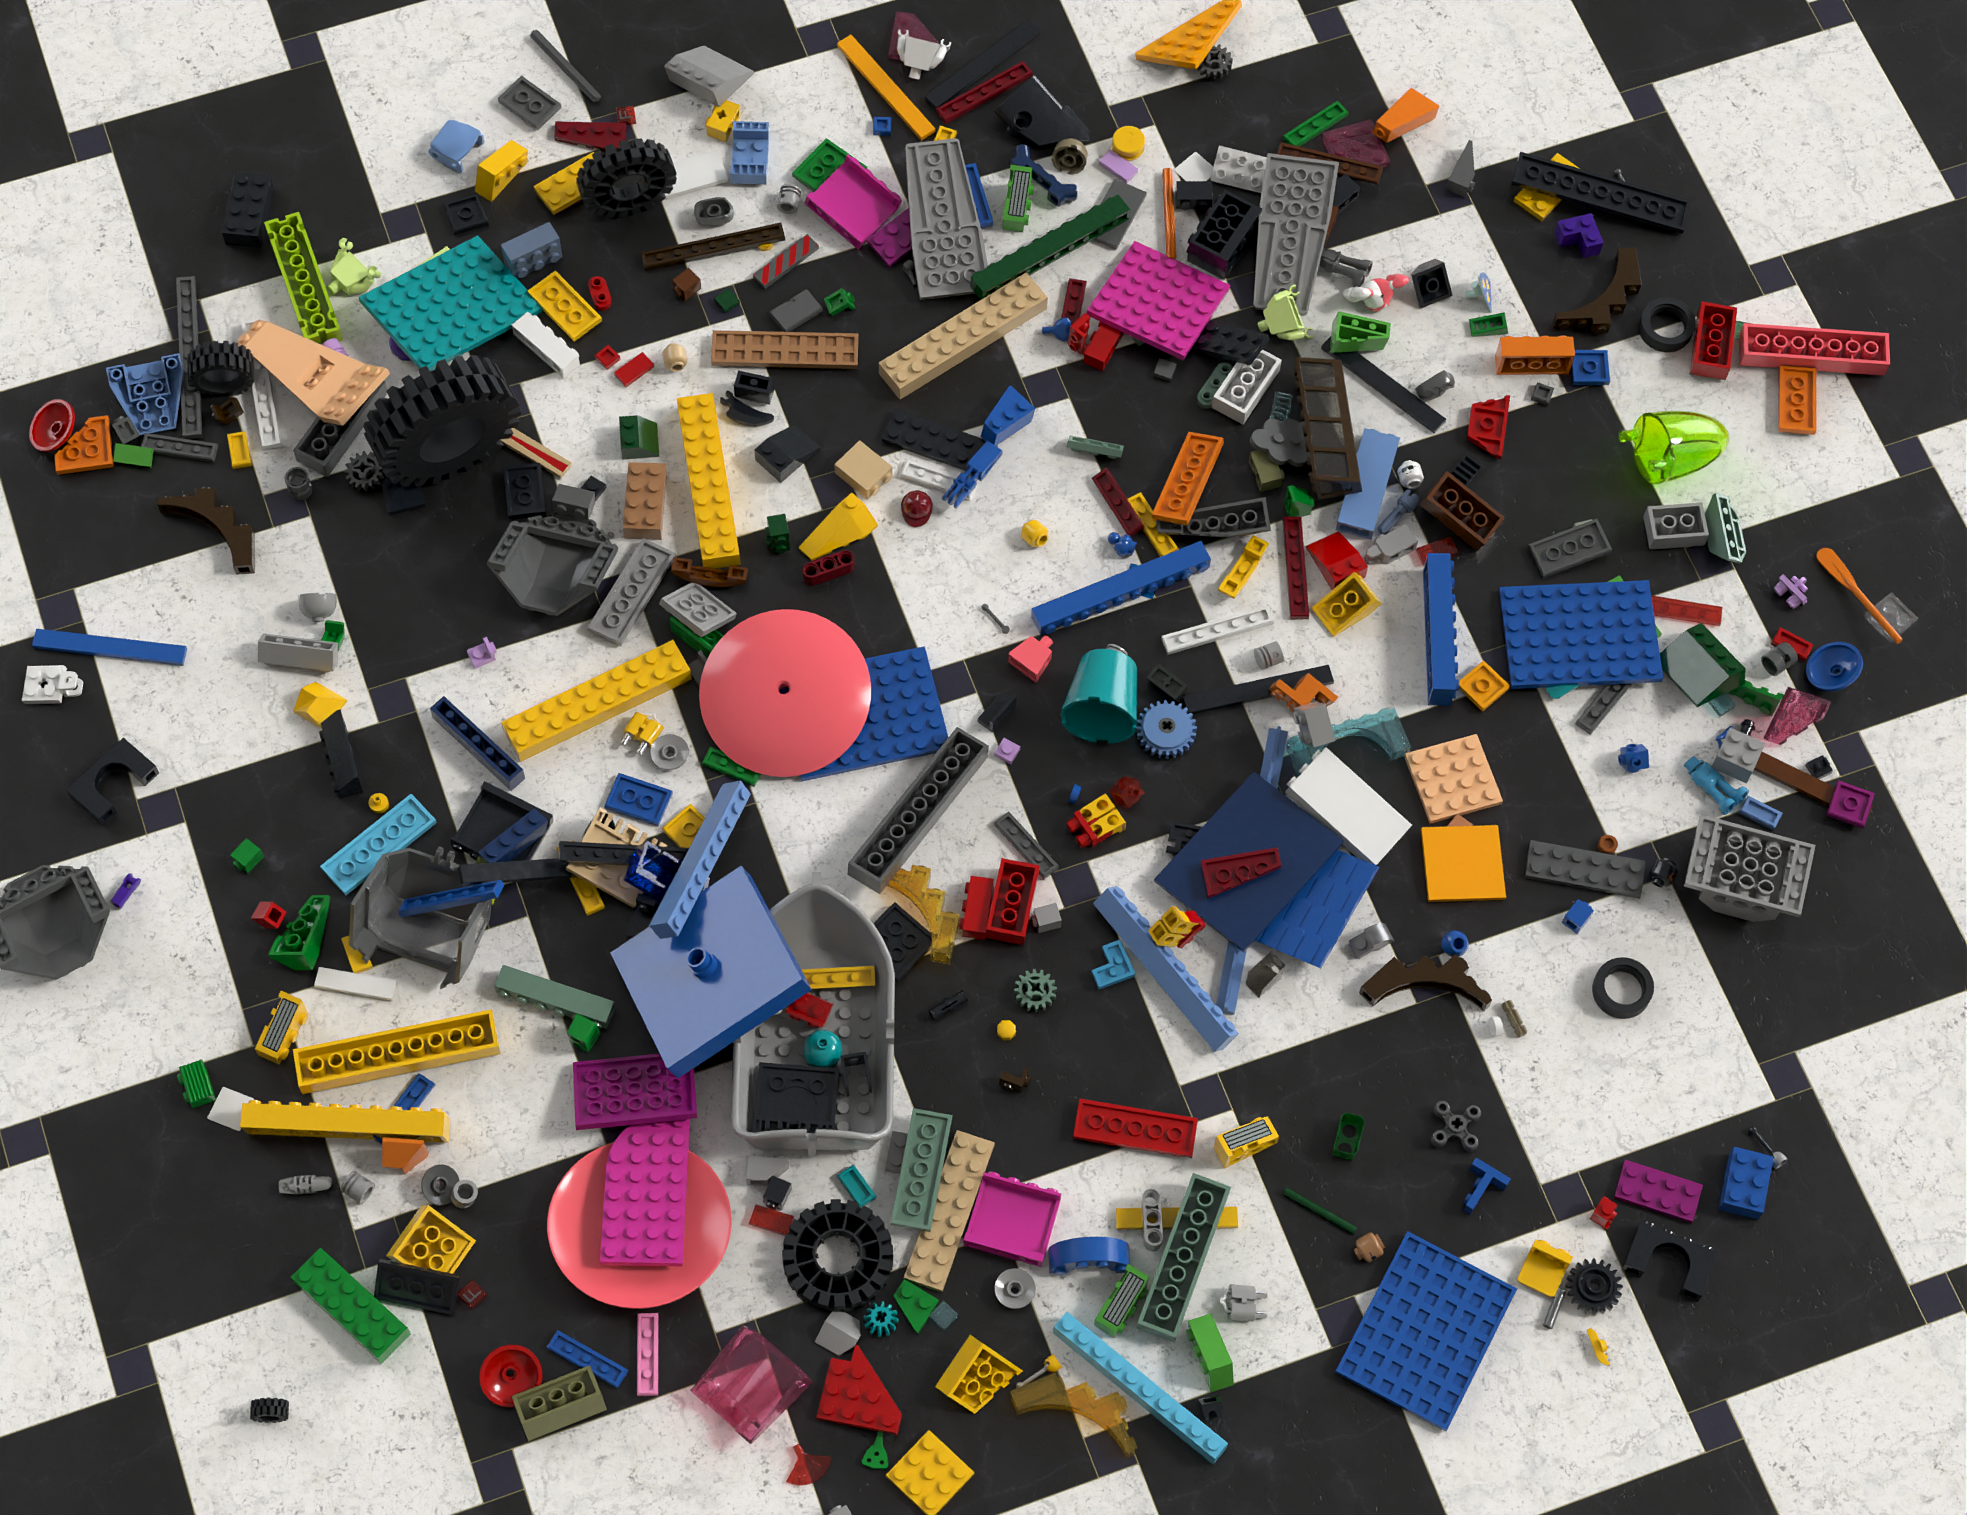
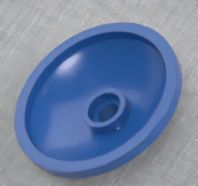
M1831 642L1821 646L1810 656L1806 665V675L1815 688L1822 691H1838L1848 687L1859 677L1863 668V659L1859 650L1852 644Z

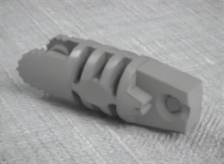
M294 1176L279 1180V1192L287 1194L316 1193L317 1191L328 1190L332 1186L333 1181L329 1176Z

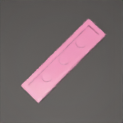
M658 1313L637 1314V1396H658Z

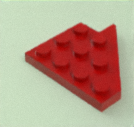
M855 1345L851 1361L831 1358L816 1418L822 1421L898 1435L902 1414L860 1347Z

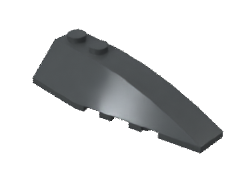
M1266 497L1195 509L1188 526L1156 520L1158 534L1239 537L1271 531Z

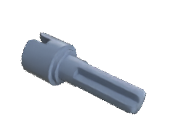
M1406 490L1397 500V507L1378 526L1377 529L1381 534L1386 535L1405 513H1411L1417 507L1421 500L1416 493L1410 497L1411 491Z

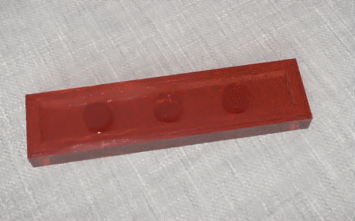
M1651 595L1654 616L1715 626L1721 625L1723 608L1721 606Z

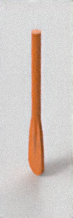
M1829 548L1820 549L1816 555L1818 562L1841 585L1857 597L1896 644H1899L1903 640L1901 636L1857 587L1851 573L1836 553Z

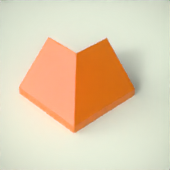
M383 1137L382 1167L400 1168L406 1174L428 1157V1150L424 1140Z

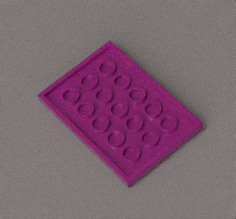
M660 1054L573 1062L576 1130L698 1118L694 1068L677 1078L667 1069Z

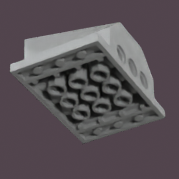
M1701 814L1684 887L1701 891L1699 899L1713 911L1752 922L1776 920L1779 913L1799 918L1802 913L1816 845Z

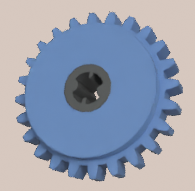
M1164 700V704L1157 701L1156 706L1151 703L1149 709L1144 708V714L1140 713V720H1137L1136 732L1138 733L1137 739H1142L1140 745H1146L1145 751L1152 750V756L1157 753L1158 758L1165 755L1166 759H1168L1169 755L1176 758V753L1183 755V749L1189 750V745L1192 746L1193 739L1196 738L1197 726H1194L1196 720L1192 719L1193 714H1187V707L1181 709L1182 704L1176 706L1174 701L1168 704L1167 700Z

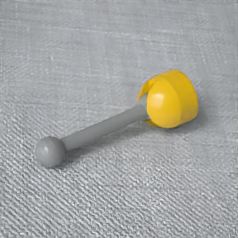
M1052 1354L1045 1360L1044 1368L1025 1381L1018 1382L1016 1389L1022 1390L1026 1384L1045 1371L1056 1372L1061 1369L1062 1366L1055 1355Z

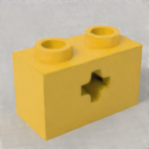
M728 100L720 107L714 105L711 117H708L705 122L707 135L727 142L733 131V121H738L741 116L740 105Z

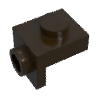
M234 396L221 406L214 404L210 406L213 411V418L217 422H222L226 425L244 413L238 399Z
M1025 1068L1021 1078L1002 1071L999 1085H1002V1088L1005 1090H1015L1022 1093L1023 1088H1027L1031 1077L1028 1076L1029 1069Z

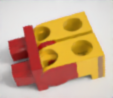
M1105 793L1082 809L1074 812V817L1067 822V828L1071 833L1079 829L1083 834L1076 837L1077 843L1081 848L1088 845L1094 847L1109 836L1124 831L1126 822Z
M1171 906L1148 932L1157 946H1177L1182 949L1193 940V937L1199 931L1206 927V924L1195 911H1179L1176 906Z

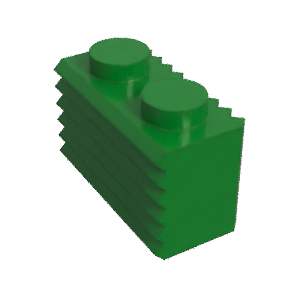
M202 1059L179 1067L181 1074L177 1076L180 1085H184L186 1092H183L186 1104L190 1103L192 1108H196L216 1101L208 1072Z

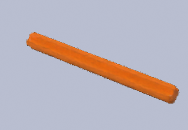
M1164 168L1162 177L1166 255L1168 258L1176 260L1172 169Z

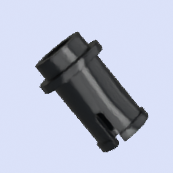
M1745 719L1740 724V732L1751 736L1752 731L1756 728L1754 726L1755 723L1749 719Z

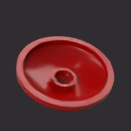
M55 399L47 402L37 411L29 430L30 441L36 449L42 452H50L61 447L68 440L75 424V413L72 406L62 399Z
M504 1345L493 1350L483 1361L479 1374L480 1385L484 1394L493 1403L504 1407H515L512 1396L541 1385L542 1368L538 1358L529 1349L520 1345ZM509 1369L513 1370V1374L510 1376L506 1375V1371Z

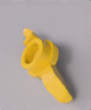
M1592 1328L1587 1329V1334L1597 1359L1603 1365H1609L1608 1355L1604 1353L1607 1351L1605 1340H1600Z

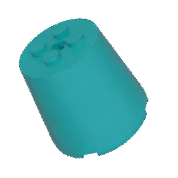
M1095 649L1085 653L1080 660L1061 709L1060 716L1063 726L1073 735L1097 743V740H1108V744L1118 743L1130 738L1135 733L1137 725V666L1135 662L1126 654L1111 649Z

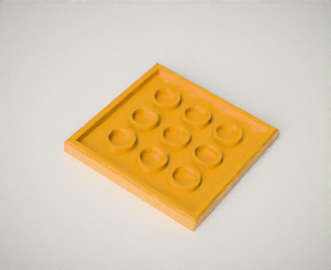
M1498 825L1421 828L1428 902L1506 899Z

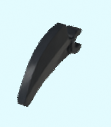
M726 391V397L729 399L720 398V403L730 408L726 412V416L737 423L748 426H761L774 421V415L761 412L735 398L730 391Z

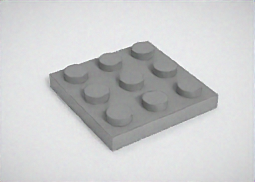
M690 583L661 598L659 603L667 612L674 615L681 623L688 626L700 637L729 623L737 615L735 611L700 584Z

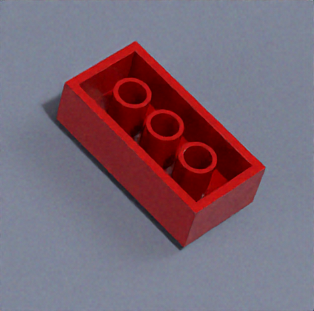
M1701 302L1696 318L1690 374L1726 380L1731 367L1737 307Z
M1001 858L986 927V938L1024 945L1040 865Z

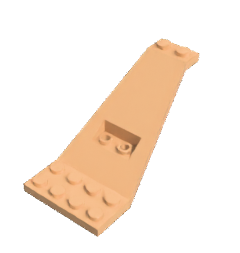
M257 320L253 322L250 329L245 334H242L237 342L238 346L244 345L246 349H250L253 357L323 422L341 426L349 420L390 374L387 368L367 365L268 321Z

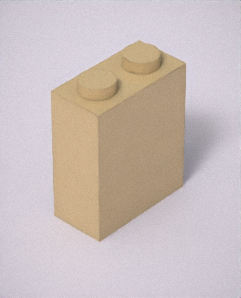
M860 440L835 463V474L867 500L872 495L875 496L879 492L880 487L884 483L887 484L893 477L892 466Z

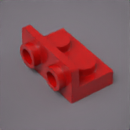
M1086 313L1070 326L1067 343L1072 351L1078 352L1080 355L1083 352L1090 327V316Z
M806 993L791 1003L785 1012L790 1014V1018L797 1021L805 1020L808 1022V1026L818 1029L825 1026L834 1004Z

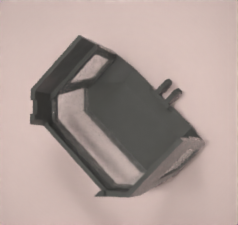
M439 846L437 848L435 856L411 848L382 854L350 905L349 945L353 950H358L363 955L362 960L366 964L377 948L447 972L440 985V989L445 988L451 983L453 985L459 983L473 959L490 920L492 899L401 917L398 911L405 899L472 885L462 886L458 871L459 865L453 863L455 852L450 850L447 854V859L444 860L442 859L443 847Z

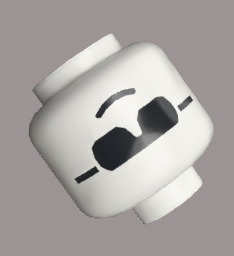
M1405 461L1397 470L1401 485L1408 489L1419 487L1424 479L1421 466L1417 462Z

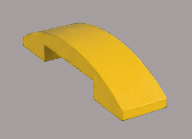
M1252 535L1239 560L1229 575L1225 577L1218 591L1235 599L1252 576L1269 543Z

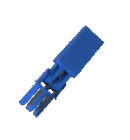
M987 440L967 463L966 472L960 473L953 480V485L941 499L943 501L948 500L947 503L949 505L954 504L953 507L957 509L966 497L969 498V494L977 485L976 481H982L1002 456L1003 451Z

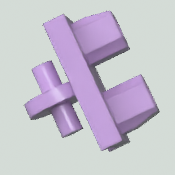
M1783 574L1779 577V582L1774 587V591L1780 597L1789 591L1792 596L1786 600V603L1792 609L1800 604L1804 605L1807 603V597L1799 590L1801 589L1803 592L1808 590L1804 585L1807 580L1804 577L1799 580L1796 576H1793L1791 578L1795 583L1793 584Z

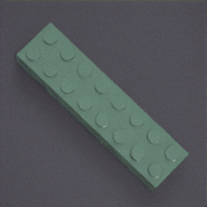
M1195 1173L1192 1174L1139 1317L1137 1329L1175 1343L1230 1193V1186Z

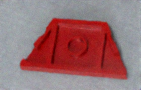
M1506 395L1498 400L1490 399L1486 402L1474 403L1470 411L1467 440L1500 460L1503 452L1510 395Z

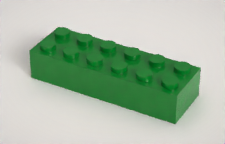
M321 1247L291 1276L294 1284L380 1364L411 1335L408 1327Z

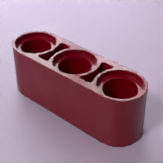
M844 550L805 564L802 570L804 583L808 586H814L851 573L855 567L854 554L851 551ZM808 573H814L815 575L809 576V575H807V574H808Z

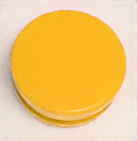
M1123 126L1115 131L1112 139V150L1126 161L1135 160L1143 154L1145 136L1140 129L1133 126Z

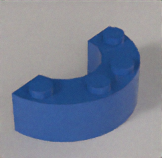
M1097 1236L1072 1238L1057 1242L1048 1248L1049 1273H1054L1056 1276L1066 1275V1273H1070L1074 1269H1086L1088 1266H1096L1099 1269L1108 1268L1110 1271L1122 1274L1125 1273L1126 1266L1130 1264L1129 1244L1117 1238Z

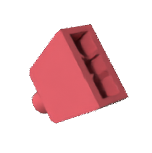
M1031 636L1009 653L1008 662L1036 683L1051 660L1052 651L1049 647L1053 644V641L1048 636H1044L1040 641Z

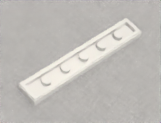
M1267 605L1163 635L1161 640L1167 655L1266 627L1274 624V620Z

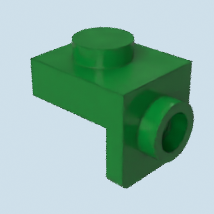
M326 620L325 632L321 641L338 643L339 651L345 638L344 623Z

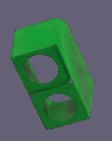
M576 1014L567 1031L570 1043L589 1053L601 1034L596 1023L579 1014Z
M1344 1113L1342 1115L1333 1149L1334 1156L1353 1161L1358 1151L1365 1123L1363 1117L1351 1113ZM1345 1125H1353L1356 1128V1135L1354 1137L1347 1138L1343 1135L1342 1130ZM1341 1143L1349 1144L1352 1148L1351 1154L1339 1151L1338 1146Z

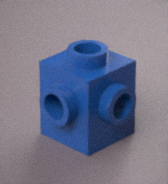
M1628 744L1626 747H1621L1620 755H1618L1620 766L1630 773L1649 768L1648 749L1643 744Z

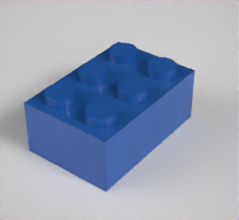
M1733 1147L1728 1157L1718 1210L1758 1220L1764 1212L1774 1157Z

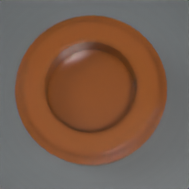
M1604 835L1598 842V849L1601 853L1613 854L1618 847V841L1612 835Z

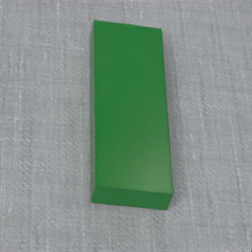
M712 747L709 748L702 762V765L753 787H755L761 775L740 766L722 751Z

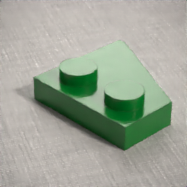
M905 1279L893 1296L917 1335L939 1303L938 1299Z

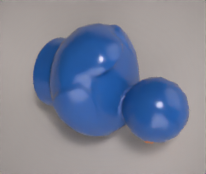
M1112 532L1107 538L1110 544L1115 545L1114 550L1118 556L1133 555L1137 542L1132 541L1131 536L1125 534L1120 537L1119 533Z

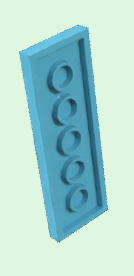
M410 794L323 863L320 868L346 896L368 878L382 854L405 849L437 823L436 819Z

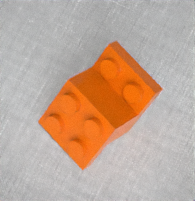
M1309 673L1303 676L1293 689L1280 679L1269 688L1272 692L1271 695L1279 701L1283 700L1286 703V707L1292 712H1295V707L1310 703L1314 697L1315 702L1324 703L1326 707L1333 704L1338 698L1336 694Z

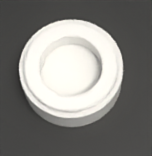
M1498 1016L1490 1017L1489 1030L1493 1037L1501 1036L1503 1033V1024Z

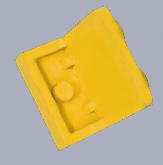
M1535 1239L1517 1281L1552 1298L1556 1295L1573 1256L1569 1255V1252L1564 1249L1551 1247L1547 1241Z

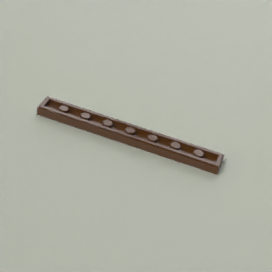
M1761 752L1754 768L1755 771L1829 806L1835 789L1834 786Z

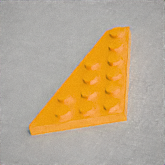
M1222 0L1137 51L1135 53L1136 60L1197 69L1242 7L1241 0Z

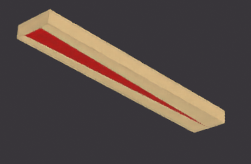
M511 428L514 434L510 439H501L503 445L533 463H540L543 469L560 479L572 466L570 461L515 428Z

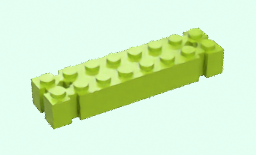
M296 212L286 215V220L279 221L276 218L264 222L303 337L318 344L332 338L343 341L337 318L300 213Z

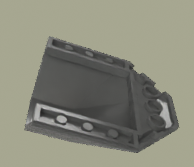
M553 512L550 516L544 518L539 515L527 518V522H511L488 559L487 565L520 607L558 616L598 589L618 552V546L612 544L609 541L608 535L596 527L597 523L594 520L578 519Z
M42 865L7 883L3 889L5 893L0 898L1 969L57 980L93 960L110 914V909L89 867L82 866L80 869H74L72 866L59 865L58 868H51L50 865Z

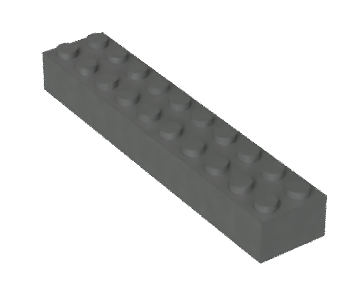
M956 727L849 861L847 875L881 894L988 758L989 745Z

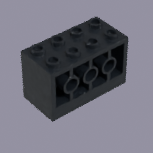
M1227 190L1218 195L1214 201L1215 205L1213 208L1210 207L1207 210L1206 218L1204 221L1201 220L1199 222L1196 233L1190 235L1187 242L1189 246L1186 250L1188 262L1225 280L1258 231L1259 215L1262 212V208Z

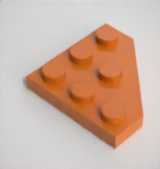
M109 416L89 418L85 422V426L67 441L68 444L62 450L55 454L57 475L114 467Z

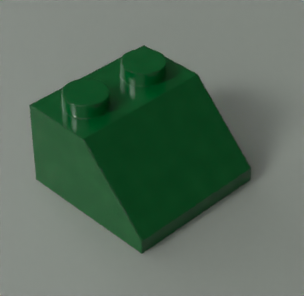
M638 415L619 416L622 460L659 457L657 423Z

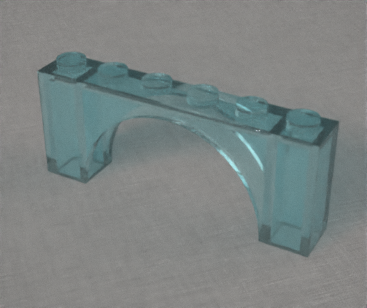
M1384 708L1372 715L1365 714L1359 719H1348L1342 724L1331 725L1335 739L1350 735L1366 737L1379 744L1387 752L1391 760L1404 757L1405 753L1411 750V745L1395 708ZM1298 735L1291 737L1287 741L1286 749L1298 777L1301 775L1299 770L1306 763L1310 765L1313 762L1311 757L1317 750L1322 752L1329 743L1310 747L1301 743Z

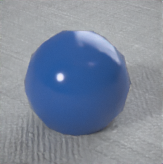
M1457 930L1448 932L1442 939V949L1450 957L1455 954L1458 957L1462 956L1469 947L1466 935Z

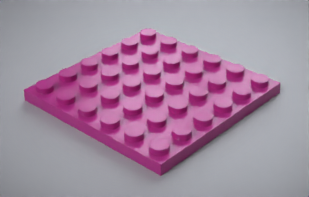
M1134 241L1087 309L1086 314L1184 360L1229 292L1231 285Z

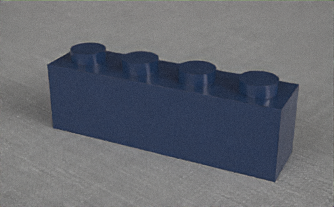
M534 808L481 849L477 854L476 864L511 861L546 833L548 820Z

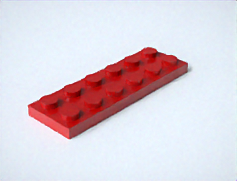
M1079 1099L1073 1139L1192 1159L1198 1118Z

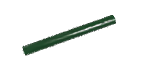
M1286 1187L1283 1195L1354 1235L1357 1227L1291 1189Z

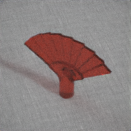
M800 1443L795 1445L793 1449L798 1459L786 1482L794 1485L814 1483L828 1470L831 1456L806 1454Z

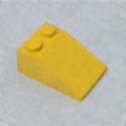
M1354 572L1316 603L1312 610L1335 637L1369 616L1382 605V602L1361 575Z

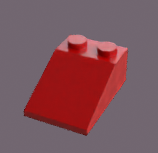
M1339 531L1306 546L1331 590L1336 588L1354 572L1361 575L1362 578L1366 577L1368 566L1360 553Z

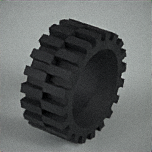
M213 341V344L205 342L203 346L197 345L195 349L192 348L187 355L189 386L195 392L199 390V394L204 395L208 393V396L211 397L213 395H218V397H223V395L233 396V393L237 395L242 394V390L246 392L249 390V387L253 386V354L244 345L238 346L236 342L229 344V341H223V343Z

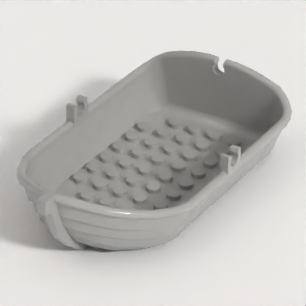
M812 872L811 884L805 885L789 894L770 909L801 969L874 966L875 986L819 988L809 991V994L834 1004L824 1027L816 1029L808 1026V1022L805 1020L797 1021L790 1018V1014L785 1012L789 1007L788 1005L782 1010L781 1014L773 1015L733 1042L731 1123L735 1134L745 1139L755 1149L808 1150V1156H816L817 1150H868L872 1148L880 1139L887 1136L892 1128L894 1093L895 972L892 957L882 936L867 915L844 895L830 886L821 884L820 872ZM825 1029L832 1031L839 1037L842 1043V1055L866 1052L872 1093H869L865 1064L845 1067L850 1094L848 1097L846 1095L841 1059L834 1067L839 1068L834 1130H826V1127L818 1129V1127L810 1126L811 1133H807L805 1126H801V1129L786 1130L787 1124H783L782 1130H777L778 1124L770 1123V1131H765V1123H762L761 1132L753 1133L759 1062L809 1066L803 1057L805 1040L812 1032Z

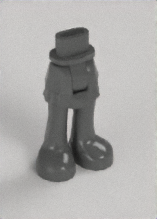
M1323 248L1319 266L1331 273L1345 275L1352 279L1353 287H1361L1365 277H1368L1372 269L1373 261L1342 255L1341 251L1336 252L1332 249ZM1339 263H1342V264L1351 266V267H1353V268L1340 265Z

